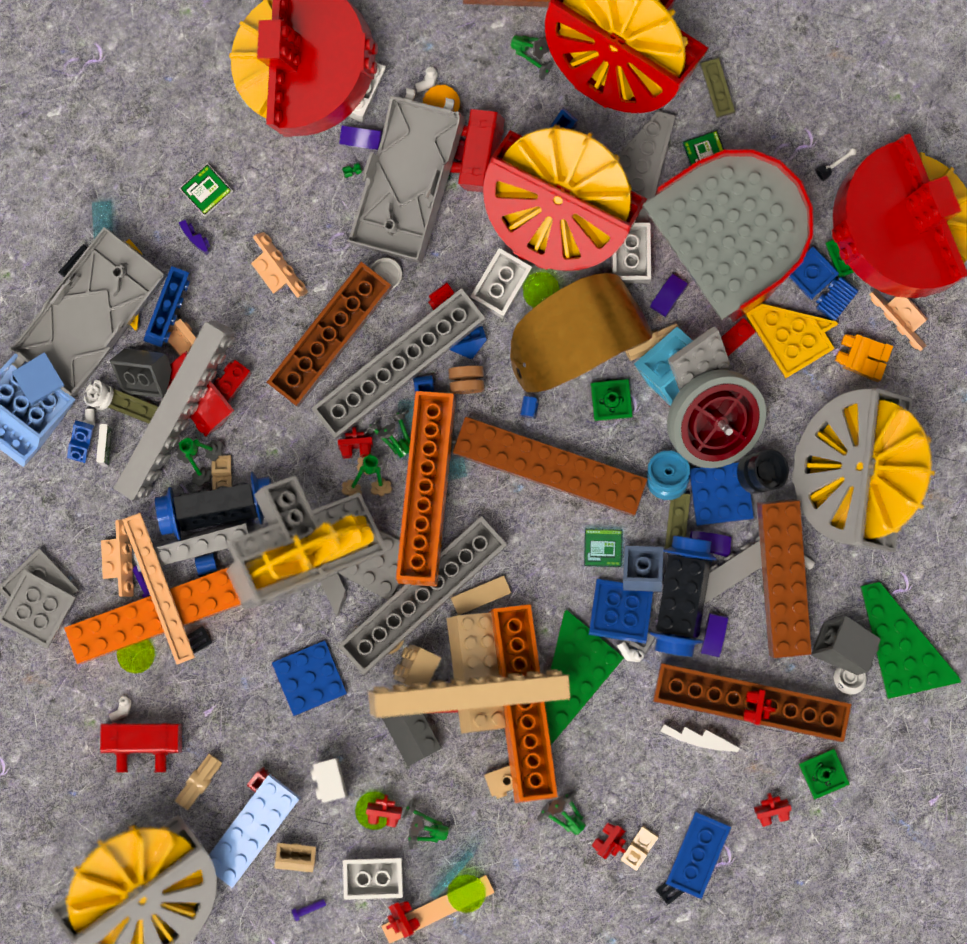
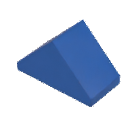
M563 108L549 128L559 125L560 128L574 130L578 120Z

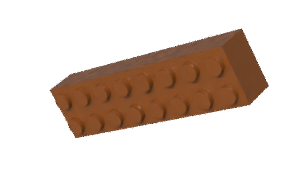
M360 262L266 383L295 406L299 407L393 286L363 262Z
M788 499L757 502L769 656L772 658L812 655L800 501Z

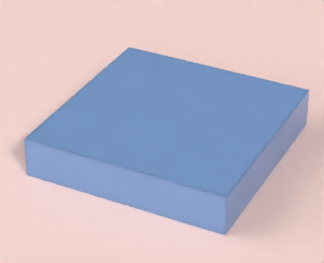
M45 352L12 371L31 405L65 386Z

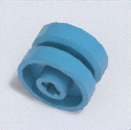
M662 451L653 456L648 464L647 486L650 492L655 497L663 500H673L683 495L689 484L690 465L688 461L675 451Z

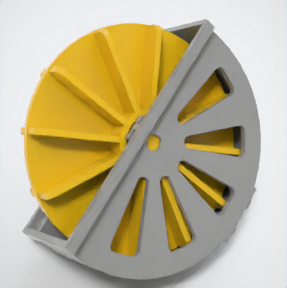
M876 388L850 391L827 403L817 412L806 427L799 445H796L792 483L795 485L797 499L800 501V507L807 520L824 536L848 545L896 553L898 532L901 531V527L909 521L918 508L923 509L925 506L922 501L927 492L930 477L935 476V471L931 470L932 458L929 445L931 438L926 436L923 427L914 417L913 413H911V398Z
M296 475L264 486L254 494L268 527L227 543L235 562L228 567L226 572L242 607L249 609L298 593L346 568L386 553L387 549L361 493L312 510Z
M179 815L161 828L137 829L132 825L129 826V831L121 834L115 831L103 841L100 839L97 841L98 845L85 853L87 857L81 866L76 865L73 869L76 874L72 880L68 896L50 908L73 944H189L195 940L194 937L201 930L212 910L217 888L215 868L204 847Z

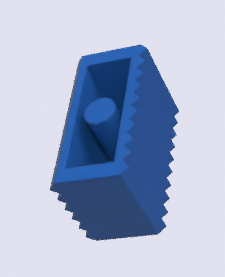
M842 277L839 280L834 279L828 286L830 289L828 294H822L816 301L819 304L816 309L832 321H836L859 291Z

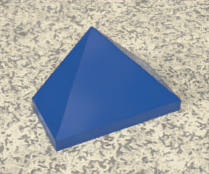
M483 326L477 327L450 350L472 360L487 340Z

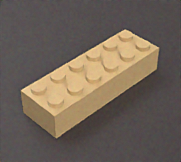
M491 613L457 615L447 618L454 679L470 681L471 677L489 679L491 675H499ZM503 706L458 710L461 734L506 728Z

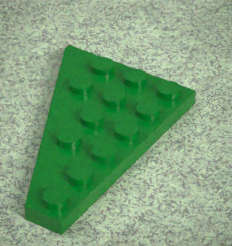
M880 582L860 586L871 633L881 639L876 655L887 699L961 683L959 676Z
M568 610L563 614L550 670L557 669L562 671V674L568 675L570 699L544 701L550 745L554 743L624 659L623 656L599 636L589 635V628Z

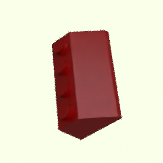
M187 351L170 364L172 370L168 389L188 354ZM211 381L206 386L208 388L206 394L202 398L200 397L197 402L199 406L196 412L189 417L195 423L198 431L203 433L205 437L223 426L234 412V409Z

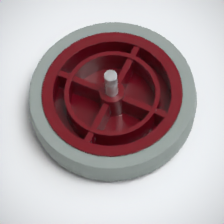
M713 370L703 373L687 383L678 392L671 404L667 418V430L671 443L683 458L699 467L718 468L734 463L746 455L760 438L766 421L765 401L755 384L740 373L731 370Z

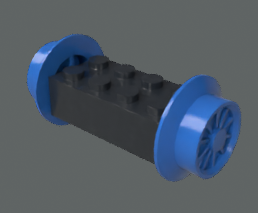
M252 471L250 472L252 488L250 483L241 482L232 487L220 486L216 490H200L194 494L182 493L178 497H174L172 487H169L167 495L155 497V508L161 534L174 533L177 539L181 540V530L183 532L252 518H258L260 525H262L265 517L254 494L262 487L271 484L270 477L257 478Z
M673 535L672 547L663 549V552L678 555H668L656 631L659 632L650 631L649 633L656 638L655 651L693 657L695 645L703 643V640L696 638L699 637L711 561L702 559L717 560L716 557L710 554L711 541Z

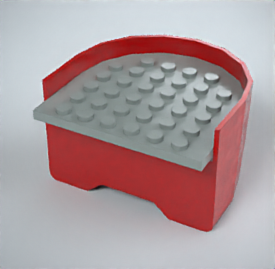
M723 150L703 158L658 187L655 197L643 204L644 209L721 321L729 316L735 322L765 302L803 262L813 237V206L802 181L781 160L756 150Z

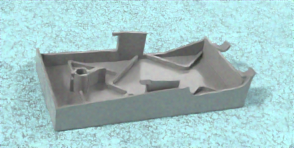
M406 88L405 98L390 96L382 139L377 155L370 152L364 169L362 181H366L347 242L353 246L422 264L466 118L459 111H452L454 107L453 99L445 98V106L440 108L413 101L415 90Z
M103 227L45 301L43 308L17 342L9 347L10 350L18 355L12 365L19 368L25 362H29L45 352L65 385L61 390L70 396H76L167 277V274L110 229Z

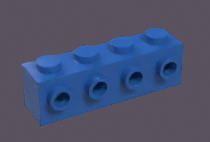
M171 266L143 341L158 347H162L163 342H168L171 334L168 331L169 326H174L177 315L174 314L176 308H181L184 300L181 294L183 291L187 292L190 281L187 280L189 272Z

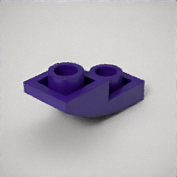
M341 125L339 144L378 150L382 131Z
M186 220L178 222L189 241L202 253L209 254L207 248L211 246L207 238H202L200 233L193 236L196 232L192 224H187Z
M672 274L651 303L650 308L666 317L676 305L678 298L686 290L688 283Z
M691 531L690 538L712 542L710 553L724 557L730 555L732 537Z
M709 613L700 650L701 654L720 658L728 617Z

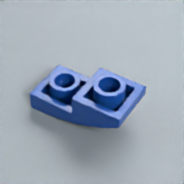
M75 420L72 437L68 446V459L82 463L86 462L94 425Z

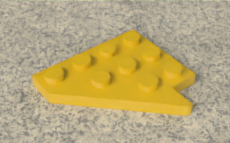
M761 304L745 314L785 379L835 349L825 332L837 326L838 323L836 321Z

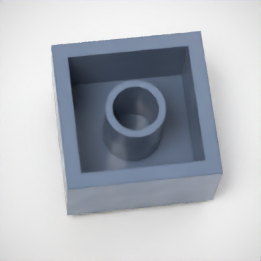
M625 546L623 590L662 592L664 547Z

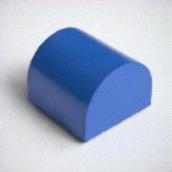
M432 375L413 378L415 392H434Z
M523 396L520 416L535 419L539 404L538 399Z
M214 553L194 557L199 576L218 571Z

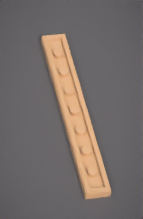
M138 513L122 519L176 665L195 658L142 514Z

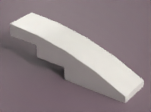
M665 724L660 729V732L694 746L738 752L740 749L708 730H704L702 735H699L686 727L682 729L681 733Z

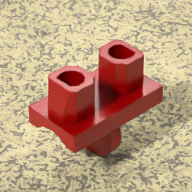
M352 427V433H345V439L337 440L343 459L353 458L352 449H360V457H366L368 454H371V448L373 447L372 437H364V432H357L356 427Z
M758 690V692L748 691L746 695V702L756 703L755 711L744 710L743 720L752 722L753 725L760 726L762 711H764V719H769L770 712H776V708H771L772 700L766 699L765 706H763L764 690Z
M767 793V799L761 801V806L753 807L756 817L760 820L763 827L772 824L771 816L778 815L780 822L790 820L789 811H792L791 805L787 799L780 800V796L772 798L771 793Z
M388 794L384 795V799L376 798V803L368 802L367 805L368 823L376 825L379 823V817H386V825L395 828L398 820L401 819L403 807L395 806V801L388 800Z
M607 823L603 828V832L609 836L607 840L603 842L597 838L592 844L597 854L605 860L610 854L615 857L619 851L624 854L626 850L622 846L626 841L622 837L626 831L618 825L615 826Z
M408 901L397 902L388 907L391 915L387 916L390 922L389 925L385 926L387 930L393 928L395 934L401 932L403 937L406 938L413 935L414 931L420 927L416 917L408 921L405 913L412 910Z

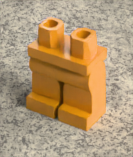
M844 334L841 345L849 347L848 354L838 351L834 361L843 365V369L876 382L881 381L887 365L885 363L888 362L893 346L858 334L855 336Z

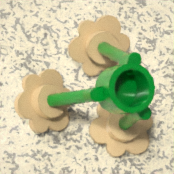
M372 454L358 458L357 470L359 472L356 478L342 483V493L344 495L352 496L357 493L362 495L361 486L357 484L363 473L365 475L376 473L377 481L372 482L371 493L382 497L392 491L391 482L381 477V467L378 466V459Z

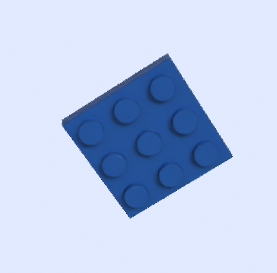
M732 463L718 468L699 467L690 469L696 526L754 519L751 494L743 489L738 481L737 467L739 463Z
M597 579L589 635L646 644L653 591L623 590L622 582Z
M326 641L272 662L293 716L347 694Z

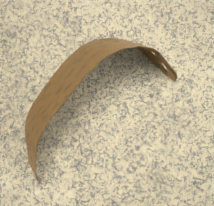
M609 273L581 278L546 298L521 319L516 325L511 339L510 358L514 375L524 391L541 392L555 388L652 338V331L642 310H640V306L637 301L635 302L622 279L616 274ZM517 368L519 369L522 378H520V376H519V374H518V372H517Z

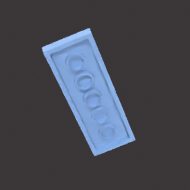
M269 774L210 852L209 857L214 865L216 876L233 888L301 797Z

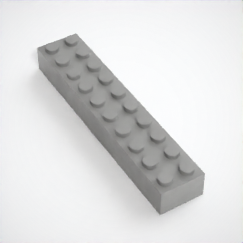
M461 288L311 409L335 439L340 438L487 320L486 317Z
M217 320L205 321L114 487L116 491L131 500L145 498L150 495L153 490L152 484L154 480H157L162 473L160 469L163 464L169 461L171 457L170 451L180 441L179 435L181 431L187 428L190 415L196 412L199 406L197 402L200 397L202 398L206 394L208 382L214 379L217 374L215 370L218 364H222L226 357L224 353L228 347L230 348L235 341L234 335L236 334L234 330Z
M481 516L440 553L437 587L404 585L342 641L338 648L363 675H366L503 551L507 544Z

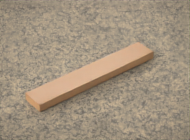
M484 875L405 914L408 921L414 917L418 919L420 927L415 930L417 931L495 892L487 876ZM388 922L381 927L389 944L403 938L401 932L395 934L393 928L387 930L385 926L390 924Z

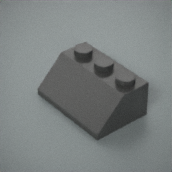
M124 348L110 360L123 393L164 398L172 370L166 353Z
M423 713L382 717L407 766L442 749Z

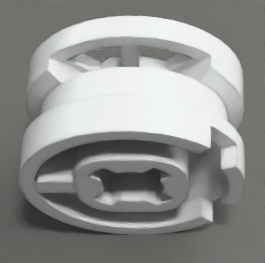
M94 380V383H90L85 390L87 394L84 396V401L91 407L104 410L113 399V388L99 380Z

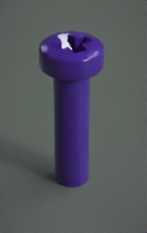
M134 566L133 573L144 593L142 598L151 596L142 572H139L137 566Z
M322 899L298 910L293 908L291 913L297 922L300 920L299 917L325 907L326 903Z

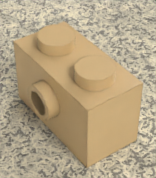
M510 766L484 774L492 797L496 796V799L507 796V791L513 789Z
M277 843L274 868L313 873L316 847L303 846L296 843Z

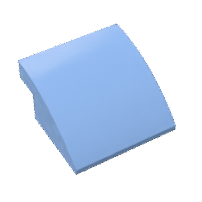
M15 353L0 369V450L24 467L59 425L75 402V398L59 389L52 395L31 405L12 374V371L17 369L12 365L18 357Z

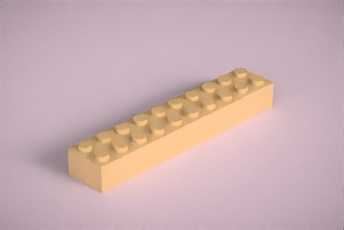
M554 669L546 670V674L539 673V671L527 672L526 676L520 675V673H511L506 678L501 675H491L489 679L471 677L470 681L451 679V683L437 680L431 681V685L424 684V682L412 683L411 687L404 684H395L390 689L385 688V686H375L373 690L368 691L370 714L379 718L570 699L568 675Z

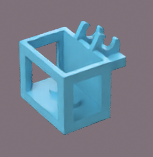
M678 327L673 329L634 363L647 385L670 407L679 389L668 358L693 341Z

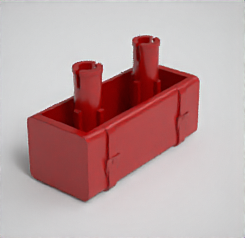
M471 109L468 125L463 127L461 136H465L466 139L462 162H453L450 173L460 174L458 184L467 191L483 192L487 168L492 155L501 144L502 135L504 134L505 119L498 112Z
M101 724L100 753H114L116 755V772H128V755L130 753H153L155 755L154 772H167L166 756L168 753H182V724Z

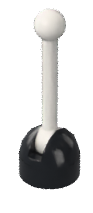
M851 148L849 153L830 166L823 164L815 169L817 176L822 181L827 180L831 176V169L849 156H854L857 153L856 149Z

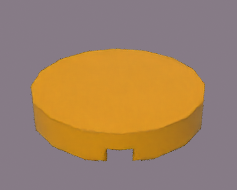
M436 85L430 88L424 95V104L444 108L445 98L454 100L452 111L456 112L460 109V98L457 92L449 86Z

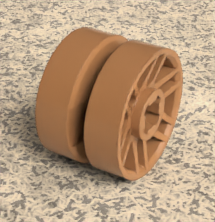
M460 366L448 369L449 379L458 380L449 383L450 393L473 394L485 391L484 381L476 380L484 377L483 366Z

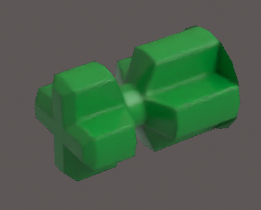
M359 163L354 164L353 168L350 165L342 168L345 178L353 176V172L357 175L362 173Z

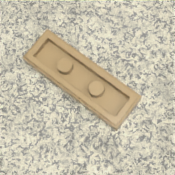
M501 576L451 597L457 614L461 615L509 595L511 591L505 577Z

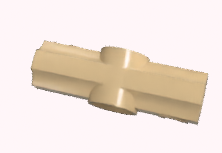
M677 323L661 330L652 331V338L626 350L625 353L629 360L632 361L645 355L673 329L678 327Z
M209 753L199 768L195 769L188 778L186 786L176 797L175 802L189 810L198 796L202 795L212 781L211 778L221 767L222 762Z

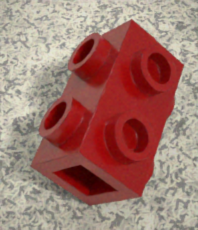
M236 360L233 363L229 362L224 368L225 374L222 378L218 377L213 383L228 403L232 401L252 374L249 369Z

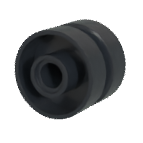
M772 449L744 456L737 467V477L740 485L752 494L781 488L786 483L789 475V467L785 457L780 452Z

